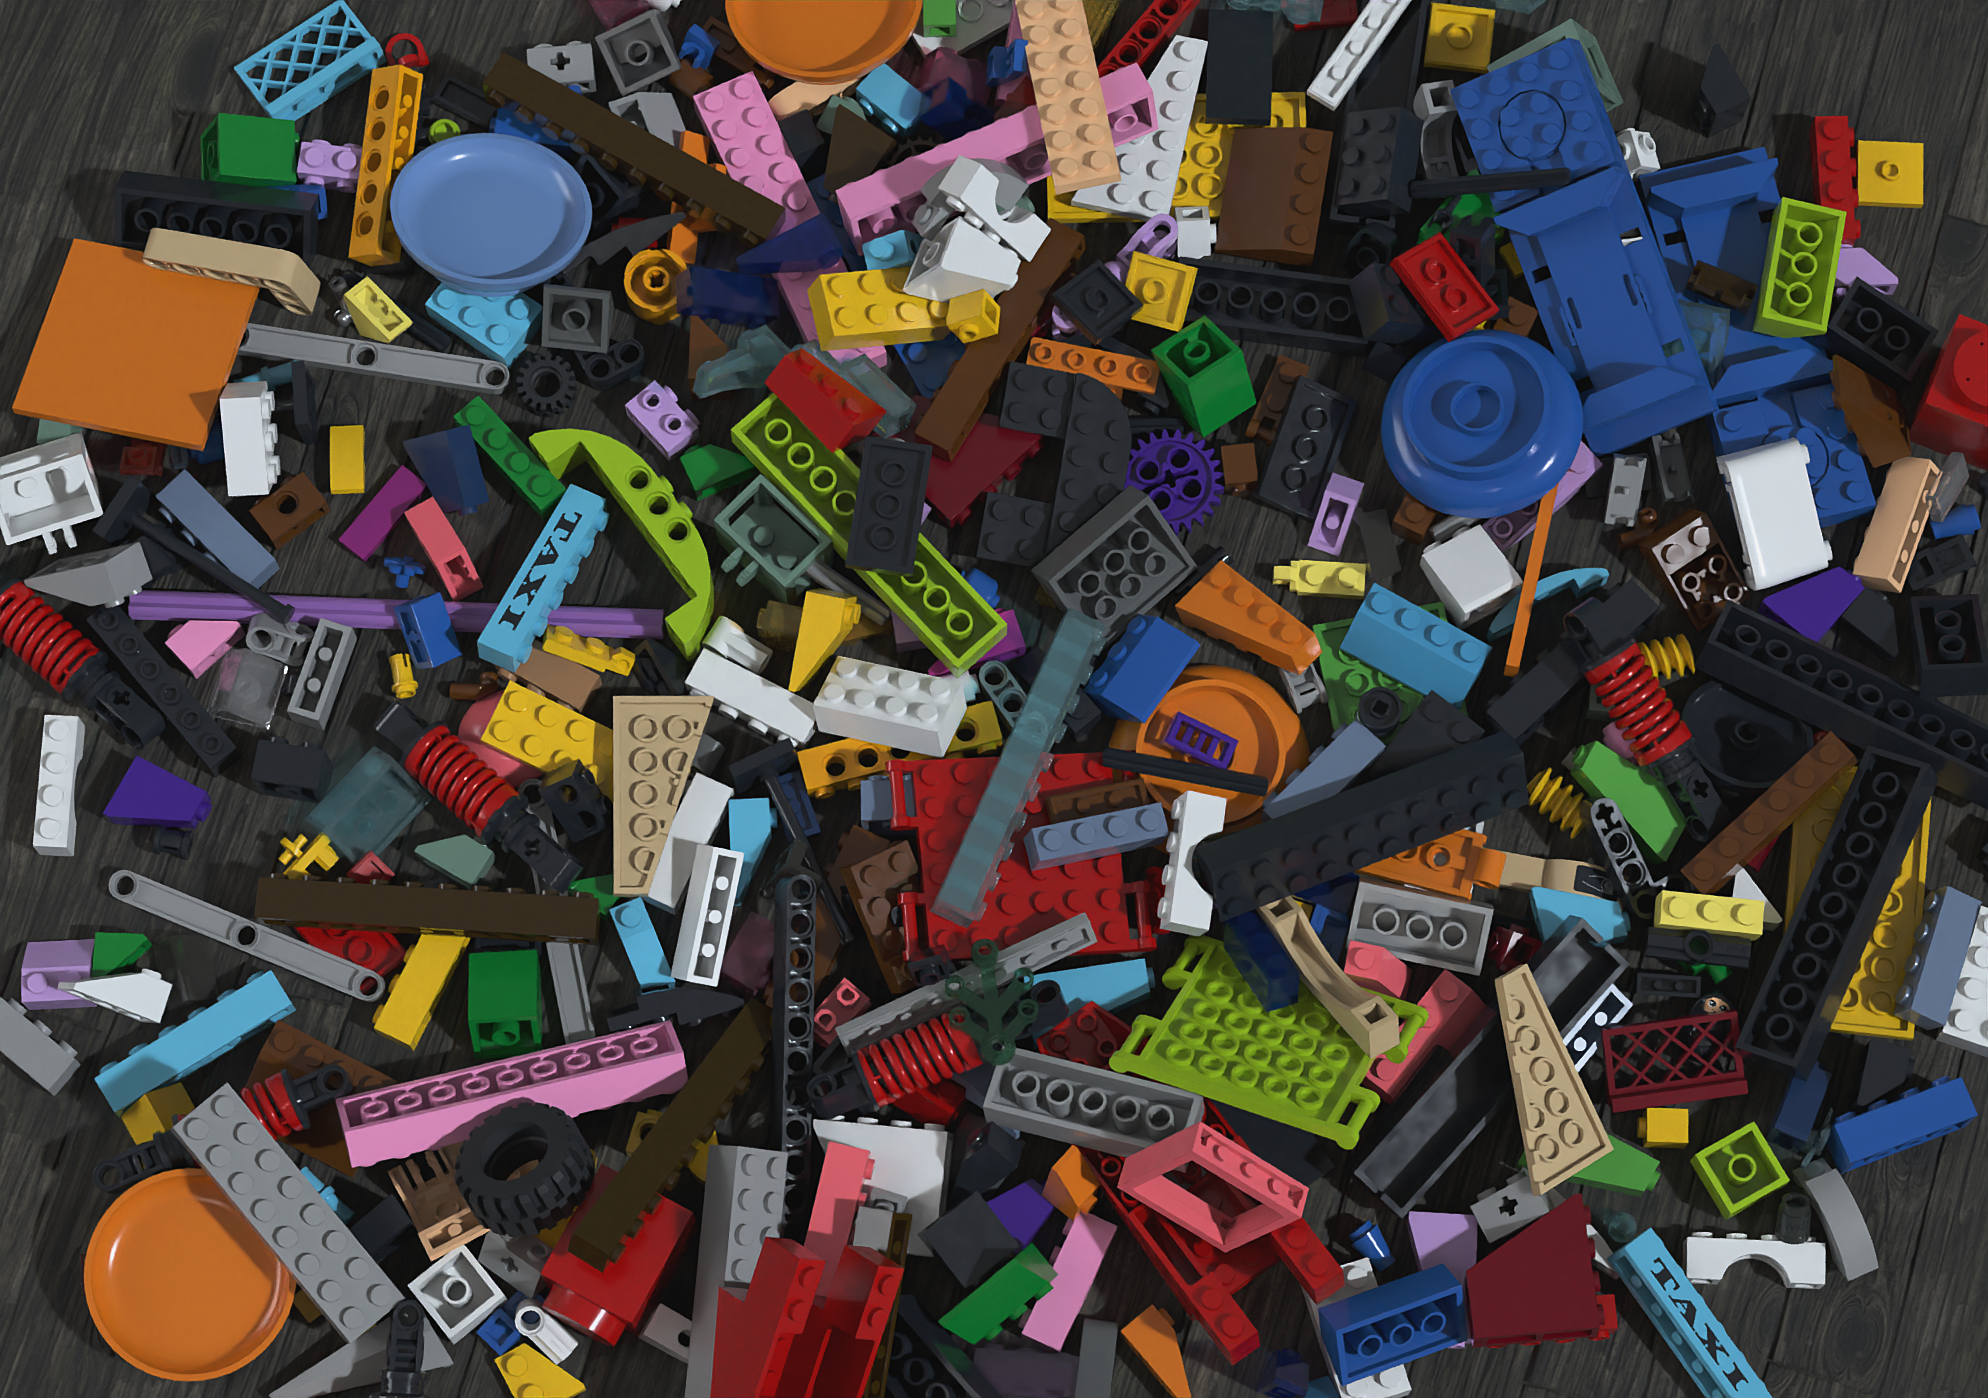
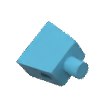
M899 230L864 243L862 248L867 269L912 267L916 257L914 251L917 250L918 252L921 241L925 238L907 230Z

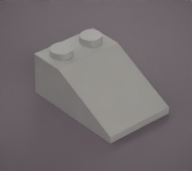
M140 542L61 558L28 577L24 582L26 587L88 606L104 604L106 608H110L125 602L124 597L141 592V586L153 578Z

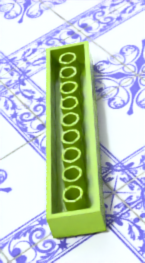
M772 393L731 429L732 442L789 501L832 540L834 550L846 561L860 469L842 450L832 453ZM919 533L913 577L853 569L957 679L1007 635V623L921 533Z

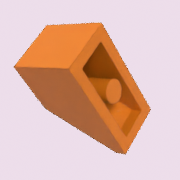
M1072 1145L1051 1168L1041 1195L1072 1221L1081 1212L1087 1215L1098 1202V1198L1095 1196L1100 1185L1076 1146Z

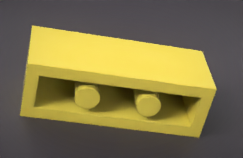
M1662 890L1656 896L1654 927L1689 932L1704 930L1709 934L1748 938L1751 941H1755L1762 935L1764 901Z

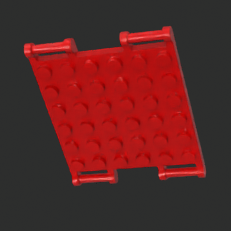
M1103 752L912 761L896 759L885 762L886 774H889L893 810V817L890 818L891 830H916L922 893L905 892L897 895L898 906L902 907L906 949L902 952L903 963L908 964L911 953L921 951L918 943L915 906H923L927 949L944 944L953 962L982 960L1083 912L1086 913L1098 942L1068 956L1147 952L1157 949L1156 938L1152 937L1148 894L1151 893L1150 882L1124 883L1121 853L1031 871L1023 838L1032 828L1051 825L1045 804L1046 797L1113 784L1112 768L1102 765ZM1121 770L1122 782L1136 779L1135 772ZM903 774H911L915 817L906 815ZM1126 896L1135 897L1139 939L1130 940Z

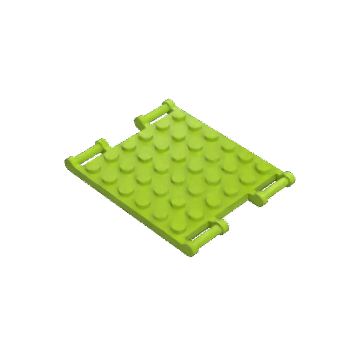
M1189 935L1184 943L1185 948L1174 966L1168 968L1162 977V982L1167 988L1176 990L1182 987L1181 991L1162 1020L1147 1015H1138L1132 1023V1031L1120 1050L1115 1051L1109 1059L1110 1067L1118 1073L1130 1071L1335 1140L1344 1149H1353L1359 1140L1358 1133L1369 1114L1374 1112L1380 1103V1097L1376 1092L1360 1087L1362 1080L1376 1057L1370 1059L1286 962L1204 935ZM1204 953L1193 972H1187L1195 956ZM1361 987L1371 994L1379 995L1398 1018L1407 1020L1399 1034L1400 1044L1381 1053L1386 1055L1393 1063H1402L1408 1055V1046L1417 1030L1422 1028L1429 1018L1427 1010L1421 1006ZM1152 1035L1139 1056L1134 1055L1143 1038ZM1349 1103H1356L1358 1107L1347 1126L1338 1123Z

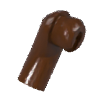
M1643 508L1639 512L1633 530L1617 534V542L1621 550L1637 546V543L1655 532L1658 518L1654 509Z
M492 671L481 672L479 675L480 683L476 684L452 683L449 690L451 699L479 700L496 692L499 687L497 673Z

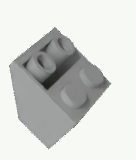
M637 92L608 103L611 112L679 149L681 132L686 131L672 93Z

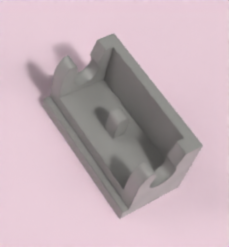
M1613 453L1603 514L1604 523L1613 525L1615 523H1623L1626 526H1634L1638 515L1647 458Z

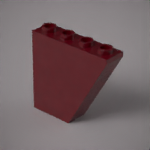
M914 395L870 437L899 438L905 442L916 443L915 431H913L914 424L920 414L927 413L932 405L930 404L931 399ZM983 412L951 463L932 453L924 502L932 508L931 511L950 530L957 524L963 526L974 515L973 509L981 502L984 503L986 492L997 493V487L1005 479L1008 482L1013 480L1022 470L1021 465L1028 458L1033 460L1042 453L1046 447L1044 445L1046 437L998 428L999 416Z
M1582 1193L1574 1194L1466 1271L1464 1288L1472 1348L1597 1337L1600 1325L1605 1324L1603 1305L1597 1304L1595 1292L1600 1291V1278L1598 1271H1592L1591 1258L1596 1256L1595 1242L1593 1237L1588 1238L1586 1225H1591V1213L1589 1204H1583Z

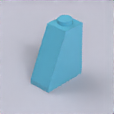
M1543 887L1531 888L1528 897L1539 939L1543 942L1542 945L1569 915L1583 918L1604 938L1602 942L1609 943L1610 945L1624 942L1628 935L1627 931L1631 930L1628 914L1626 911L1621 912L1619 902Z

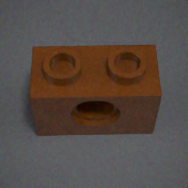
M302 472L297 476L291 475L280 484V489L273 494L261 496L255 501L253 508L249 511L256 524L278 550L329 513L330 508L327 501L305 473ZM284 504H296L293 512L289 514L280 512Z

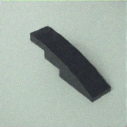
M682 211L649 218L617 229L582 247L576 258L562 271L564 274H568L591 256L599 265H602L625 247L635 256L688 216Z

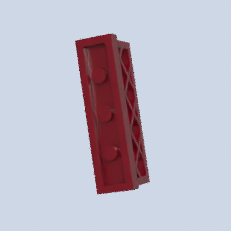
M1736 1009L1600 1028L1607 1083L1606 1100L1608 1107L1613 1113L1748 1094L1742 1056L1735 1048L1740 1036ZM1729 1019L1731 1031L1722 1042L1708 1032L1716 1021ZM1707 1022L1703 1028L1698 1024ZM1692 1024L1700 1032L1691 1044L1686 1046L1675 1035L1682 1026ZM1673 1027V1029L1670 1032L1664 1029ZM1658 1029L1666 1037L1657 1049L1653 1051L1642 1043L1641 1040L1649 1030ZM1639 1032V1034H1638L1636 1037H1634L1632 1034H1630V1033ZM1625 1034L1632 1040V1043L1619 1056L1611 1049L1610 1036ZM1705 1035L1719 1045L1707 1061L1693 1051ZM1671 1040L1685 1050L1674 1065H1671L1659 1056ZM1731 1040L1733 1050L1727 1047ZM1637 1045L1651 1054L1640 1070L1626 1061ZM1723 1050H1726L1733 1056L1734 1070L1719 1071L1712 1065ZM1691 1054L1704 1065L1696 1075L1686 1076L1678 1069ZM1612 1056H1614L1617 1059L1614 1065L1612 1062ZM1658 1059L1670 1070L1662 1080L1653 1081L1645 1073L1655 1060ZM1622 1064L1636 1073L1628 1085L1615 1086L1614 1074ZM1708 1069H1711L1714 1072L1705 1074ZM1675 1073L1680 1076L1678 1078H1672ZM1641 1078L1647 1081L1643 1083H1638Z

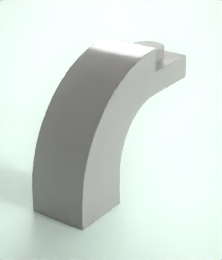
M1453 80L1421 84L1414 98L1412 113L1424 120L1416 169L1417 175L1422 174L1423 180L1459 177L1452 150V125L1458 114L1450 89L1455 88ZM1431 197V198H1428V200H1430V199H1437V198H1443V197Z
M982 158L971 159L982 164L999 180L995 203L1010 212L1029 184L1018 171L1002 162ZM953 164L937 172L921 188V192L927 201L917 209L912 224L922 237L931 242L955 210L946 203L948 197L938 189Z
M1822 1157L1793 1170L1794 1181L1804 1189V1195L1809 1198L1821 1221L1829 1242L1832 1260L1846 1280L1850 1281L1879 1268L1875 1249L1865 1221L1849 1188L1837 1169L1832 1170Z

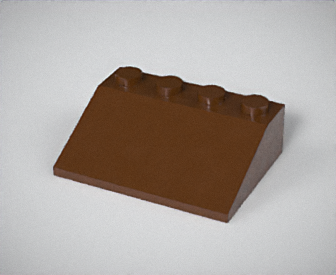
M1305 127L1234 129L1214 253L1312 268L1333 132Z
M278 1020L261 1049L245 1087H249L252 1094H255L253 1084L261 1082L266 1093L269 1094L264 1080L281 1072V1069L287 1068L294 1079H298L328 1065H339L351 1075L353 1089L348 1096L397 1085L399 1082ZM334 1074L328 1079L327 1087L329 1090H338L343 1085L344 1079L342 1074ZM336 1102L309 1113L312 1128L295 1131L291 1128L288 1136L281 1137L278 1135L277 1140L352 1179L360 1167L352 1168Z

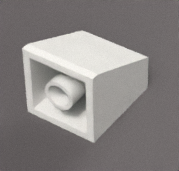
M959 216L943 226L932 242L926 238L921 241L903 291L910 295L949 304L951 298L985 289L994 299L997 294L1004 290L1008 291L1015 285L1018 279L1016 273L1021 260Z
M1480 524L1473 528L1465 526L1457 530L1452 535L1453 539L1444 544L1437 541L1423 550L1424 554L1420 561L1422 570L1440 600L1444 603L1455 625L1460 630L1502 609L1520 593L1523 585L1521 577Z

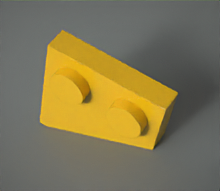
M526 1343L494 1359L514 1398H572L586 1390L582 1382Z

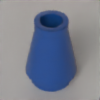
M1963 503L1940 517L1929 521L1935 540L1961 534L1973 535L1975 530L1981 529L1974 504L1965 505Z
M1369 1219L1347 1235L1351 1240L1350 1246L1364 1258L1368 1257L1370 1263L1379 1272L1386 1269L1396 1260L1391 1254L1378 1225H1373Z

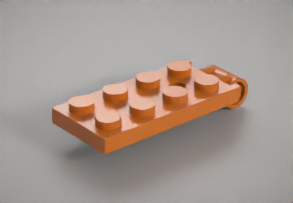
M1462 829L1353 872L1430 892L1471 900L1472 894L1470 891L1473 883L1487 889L1495 890L1499 888L1507 855L1497 850L1482 848L1487 840V836L1484 834ZM1440 853L1446 857V862L1443 865L1434 863L1433 857L1436 854Z

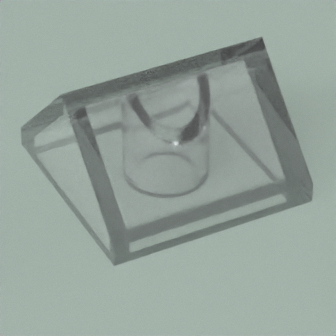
M247 648L226 651L206 711L212 717L268 729L288 666Z

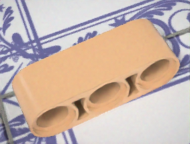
M858 78L835 85H815L797 81L774 95L769 100L768 105L777 121L803 109H807L811 118L814 119L824 112L832 95L840 98L851 96L856 92V88L862 82V79Z

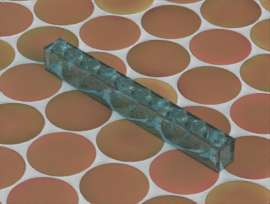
M1069 608L1063 616L931 907V912L965 928H968L974 920L978 922L981 920L988 903L983 901L987 890L993 892L1001 876V873L996 871L1001 860L1007 861L1015 843L1010 842V838L1014 830L1020 832L1028 814L1023 812L1027 800L1033 802L1041 787V784L1036 782L1040 771L1046 773L1054 758V754L1049 752L1053 742L1059 744L1067 729V725L1062 723L1066 713L1073 714L1081 696L1075 694L1079 684L1086 685L1094 667L1088 665L1092 655L1099 656L1107 638L1101 636L1105 629V624L1072 608Z

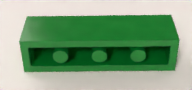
M479 396L475 397L453 416L456 426L461 427L470 424L476 449L543 521L547 520L558 506L566 492V488Z

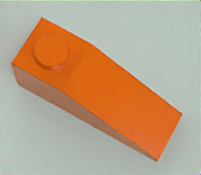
M1152 1304L1123 1328L1120 1336L1172 1398H1191L1176 1333L1171 1327L1175 1322L1164 1308L1161 1307L1157 1310Z

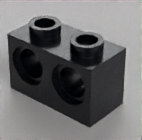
M580 759L545 774L538 791L573 843L608 828L613 817V804L609 797L601 792L596 784L593 773L585 768Z

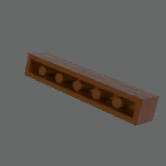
M1830 731L1680 870L1700 894L1714 895L1857 763L1855 755Z
M853 825L850 833L844 831L836 848L840 853L835 863L830 861L824 871L852 928L857 918H851L842 905L840 886L845 885L839 868L864 860L887 849L891 844L889 840L856 825ZM817 891L814 1005L842 950L840 944L842 938ZM799 924L797 925V927H796V929H795L794 932H797V931H798V929H799ZM793 950L790 954V962L796 967L799 958L798 954ZM770 981L763 995V1000L766 1001L765 1006L770 1009L773 1008V981ZM792 984L789 995L795 1001L798 991L796 986ZM790 1020V1023L797 1025L795 1020Z

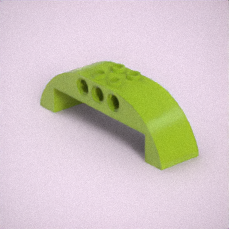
M556 429L533 434L529 437L533 454L558 480L584 461L589 464L691 599L666 617L665 622L670 639L688 662L694 659L701 649V643L707 636L711 626L714 611V586L707 551L691 519L694 516L688 506L683 501L677 503L672 494L674 489L664 475L658 478L651 467L628 446L609 436L579 429Z

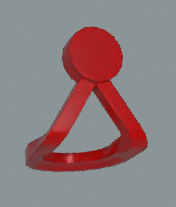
M397 34L387 43L385 53L388 66L397 65L392 57V49L397 42L402 40L414 43L417 47L418 55L409 54L398 59V65L412 68L414 66L423 67L430 63L421 41L412 34Z

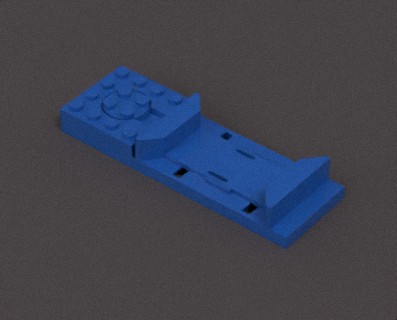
M1567 38L1450 89L1481 175L1564 167L1570 169L1571 184L1568 186L1489 192V196L1495 212L1501 213V215L1494 217L1495 224L1506 227L1555 357L1558 358L1569 372L1579 392L1583 409L1582 434H1585L1591 452L1599 459L1649 439L1652 436L1659 435L1718 411V404L1580 40ZM1639 227L1643 239L1624 246L1620 234ZM1548 265L1552 277L1539 282L1535 270ZM1681 338L1685 350L1666 358L1662 346ZM1590 376L1594 388L1581 393L1577 381Z
M1760 147L1639 175L1637 186L1646 217L1694 344L1715 339L1717 346L1716 351L1699 354L1719 407L1718 411L1705 416L1716 457L1796 438L1800 445H1806L1809 453L1810 463L1805 465L1820 528L1869 517L1876 506L1862 455L1858 449L1855 433H1849L1844 420L1845 413L1842 409L1839 411L1836 409L1831 392L1835 391L1829 372L1833 370V361L1827 358L1825 348L1813 341L1816 335L1780 338L1752 331L1771 222L1761 224L1758 213L1770 210L1773 212L1780 202L1774 180V174L1779 164L1777 158L1768 160L1765 147ZM1683 231L1685 242L1666 246L1663 235ZM1697 260L1759 285L1746 315L1685 289ZM1724 473L1721 474V475H1722V478H1723V481H1724V485L1731 483V482H1728V483L1726 482ZM1726 491V492H1727V495H1728L1729 502H1730V506H1731V509H1732V512H1733V516H1734V519H1735V514H1734V510H1733V506H1732V502H1731L1730 493H1729L1728 491Z

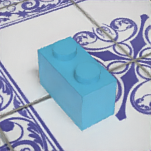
M885 63L871 71L856 88V99L860 105L859 107L867 115L871 116L874 114L882 121V126L893 136L898 134L903 139L906 135L910 136L931 113V101Z

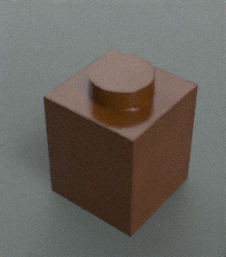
M1254 443L1221 446L1220 461L1222 466L1221 472L1224 473L1222 481L1224 494L1232 493L1233 496L1240 497L1247 496L1252 491H1256L1258 474Z

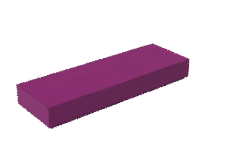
M402 465L338 539L339 543L363 562H366L405 516L404 512L411 509L428 489L427 484Z

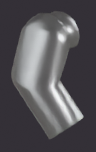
M334 277L330 280L329 287L342 308L335 312L334 317L341 327H346L349 323H354L343 299L344 294L350 289L343 277Z

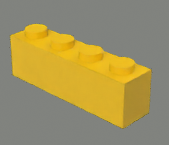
M421 935L416 945H410L404 957V962L407 964L401 975L396 974L388 988V992L391 993L385 1005L380 1004L374 1014L372 1022L375 1023L374 1029L378 1035L411 1051L415 1050L472 938Z

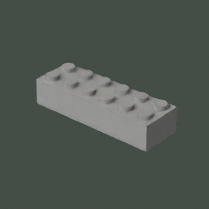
M1003 1045L984 1101L983 1110L986 1122L988 1123L993 1121L999 1126L1127 1158L1202 1121L1205 1107L1203 1096L1184 1089ZM1189 1162L1173 1170L1186 1173Z

